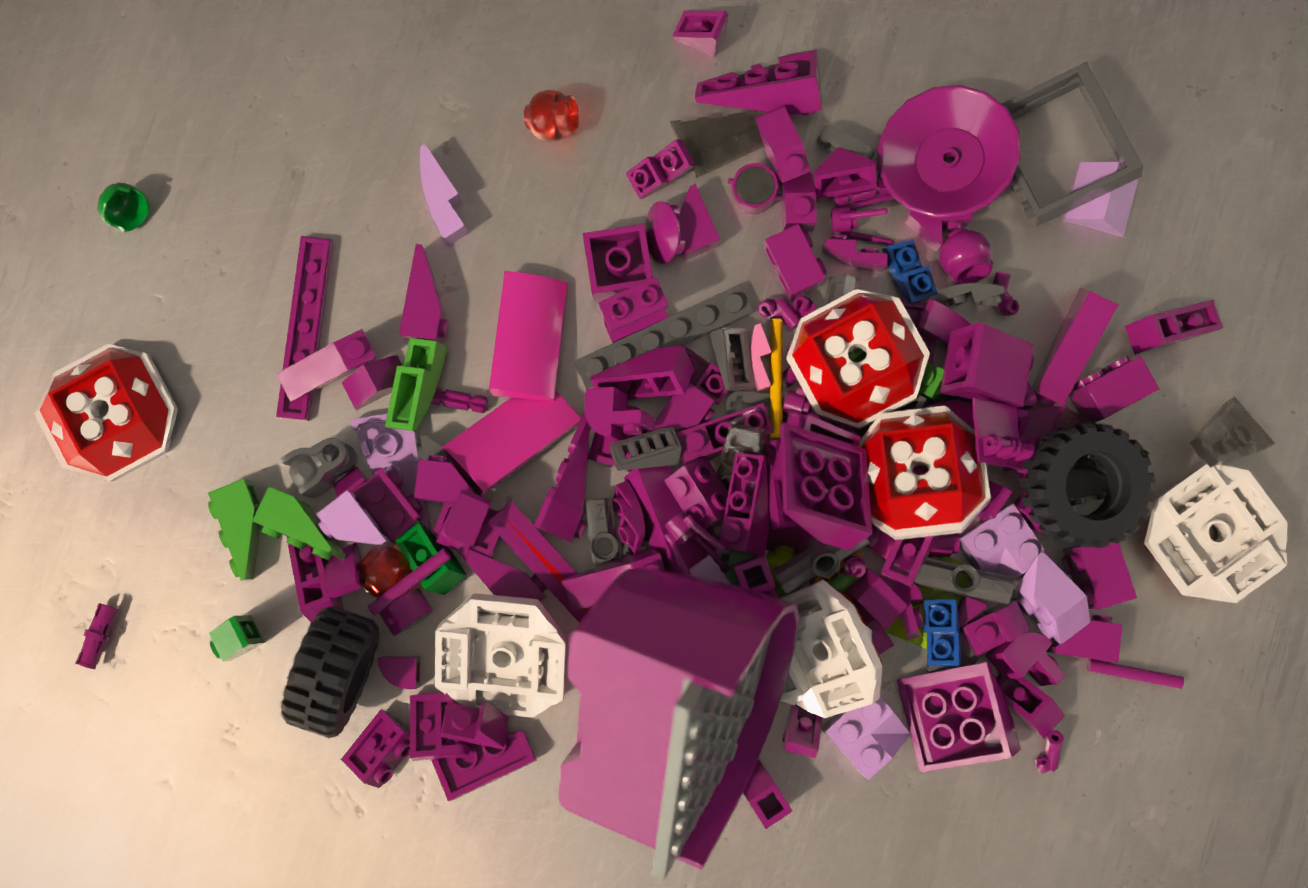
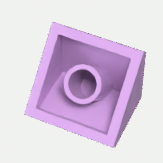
M1080 162L1071 194L1122 170L1119 162ZM1139 179L1065 213L1064 221L1123 237Z

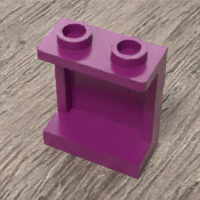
M657 277L598 302L600 318L612 343L668 318L665 308L668 307V301Z

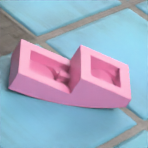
M761 323L754 326L750 341L753 380L757 393L769 390L771 386L761 361L768 358L771 354V349Z

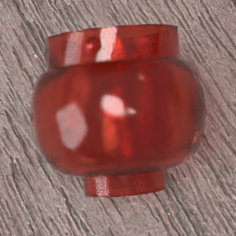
M545 90L536 93L530 100L529 105L524 109V122L527 129L531 130L532 134L543 142H556L563 140L567 135H575L579 126V108L575 97L564 95L557 90Z
M386 546L380 550L376 547L372 548L358 564L361 568L359 573L361 588L374 598L380 597L413 572L403 553L392 546Z

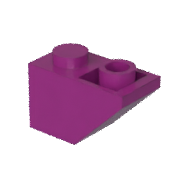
M758 759L743 794L765 829L793 812V810Z

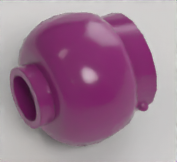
M961 228L947 235L940 247L939 261L942 269L957 285L977 283L987 277L992 271V248L983 234Z

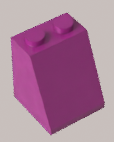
M979 322L951 331L940 393L968 400L978 398L1016 406L1017 408L1023 407L1029 394L1027 382L1029 371L1034 364V356L1032 354L1034 344Z

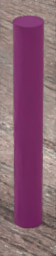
M444 548L370 603L367 606L368 610L372 615L376 616L450 560V554Z
M1089 659L1087 663V671L1179 689H1182L1184 685L1183 676Z

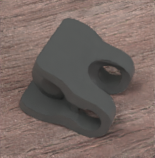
M327 438L312 447L295 449L284 455L281 461L284 465L290 466L289 474L299 488L300 494L313 499L327 492L339 477L351 471L358 462V455L352 446L336 438ZM339 452L338 458L334 461L333 458ZM348 455H349V457H350V458H349V461H348V463H347L346 465H344V464L346 463V461H347V459H348Z

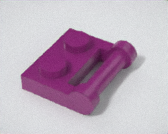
M448 693L410 695V759L412 761L469 757V745H466V742L453 739V745H444V737H440L444 718V705H447L448 702L458 704Z

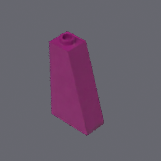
M1083 288L1078 290L1032 385L1034 392L1038 393L1036 396L1037 400L1049 406H1053L1055 402L1062 406L1064 405L1115 313L1118 304Z
M669 466L633 469L624 477V480L629 482L640 503L644 517L645 535L650 548L660 552L665 571L683 574L671 545L664 538L669 533L665 525L682 512L681 507L664 481L673 472ZM713 528L706 530L719 542L720 538ZM693 538L684 545L680 540L677 541L689 569L709 556ZM707 542L714 551L717 550L713 545Z

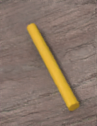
M774 318L770 320V422L774 433L770 434V440H781L780 426L783 424V320Z

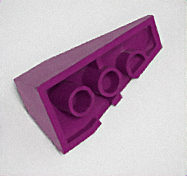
M817 49L777 57L778 63L767 67H762L761 63L752 65L750 70L739 76L737 73L730 72L698 82L695 100L697 103L764 112L784 106L789 115H811L816 111L822 110V90Z
M585 412L570 442L568 458H564L558 469L555 480L557 481L556 487H550L534 524V527L571 543H573L575 537L581 539L587 525V521H584L583 517L585 515L591 427L586 420Z

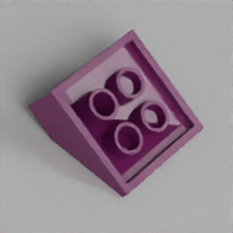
M783 423L780 426L783 512L821 543L850 551L872 535L866 449Z
M988 661L897 679L920 773L1012 758L1021 750L1012 715Z

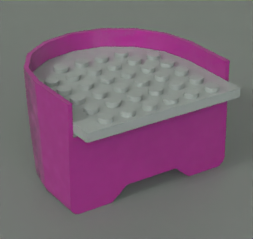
M632 568L623 571L603 591L570 637L567 676L580 693L577 741L561 764L558 797L561 806L575 815L655 849L652 875L665 880L676 859L703 870L753 774L772 727L796 647L799 613L796 604L754 590L702 577L648 568Z

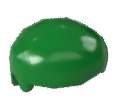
M120 182L106 187L99 196L97 211L101 219L110 227L118 228L123 232H129L140 227L148 217L150 209L148 198L143 192L133 185Z

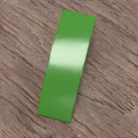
M409 338L404 366H397L385 427L413 432L417 430L438 386L448 350L447 346L437 341Z

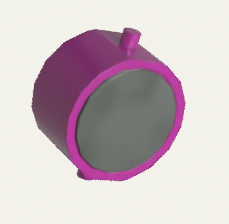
M751 163L745 165L736 172L734 179L729 178L728 184L732 185L731 196L733 203L739 210L747 214L756 215L763 213L773 205L774 199L780 200L781 194L777 193L778 181L776 175L769 167L763 164Z
M417 588L387 606L379 615L393 637L426 618L434 609L421 589Z

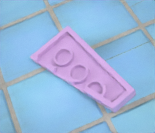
M387 414L350 419L353 430H355L360 442V447L372 471V476L377 474L376 470L380 467L386 469L387 472L393 469L404 483L400 486L406 496L410 494L414 496L419 461L416 431L385 427ZM418 500L423 507L419 512L424 517L420 522L431 531L426 500Z

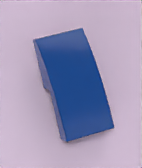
M914 239L882 249L883 253H887V264L890 272L909 304L938 295L929 265L922 267Z
M924 600L927 665L961 666L960 624L957 600Z

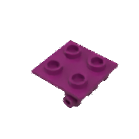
M972 398L977 462L1022 469L1021 461L1033 457L1036 453V447L1030 440L1020 441L1017 407Z

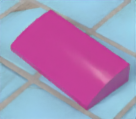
M504 271L489 385L492 396L554 401L568 289L567 282L540 275Z
M556 390L554 401L511 397L445 444L442 450L475 492L482 497L576 428L581 418Z

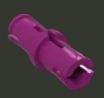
M98 603L89 629H85L83 634L85 640L75 664L96 669L101 651L105 643L109 642L110 636L108 634L118 612L117 608Z

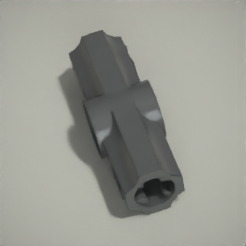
M612 497L585 501L593 568L619 559ZM606 537L613 542V549L610 553H598L595 543L599 538Z
M813 537L806 542L803 552L775 568L773 572L784 591L789 594L816 577L828 578L834 575L840 567V562L871 543L866 538L849 551L821 543Z
M927 558L914 583L952 592L957 596H970L1008 605L1013 592L1014 577L975 569L970 565H957ZM957 573H965L970 577L971 585L969 588H961L956 584L955 576Z

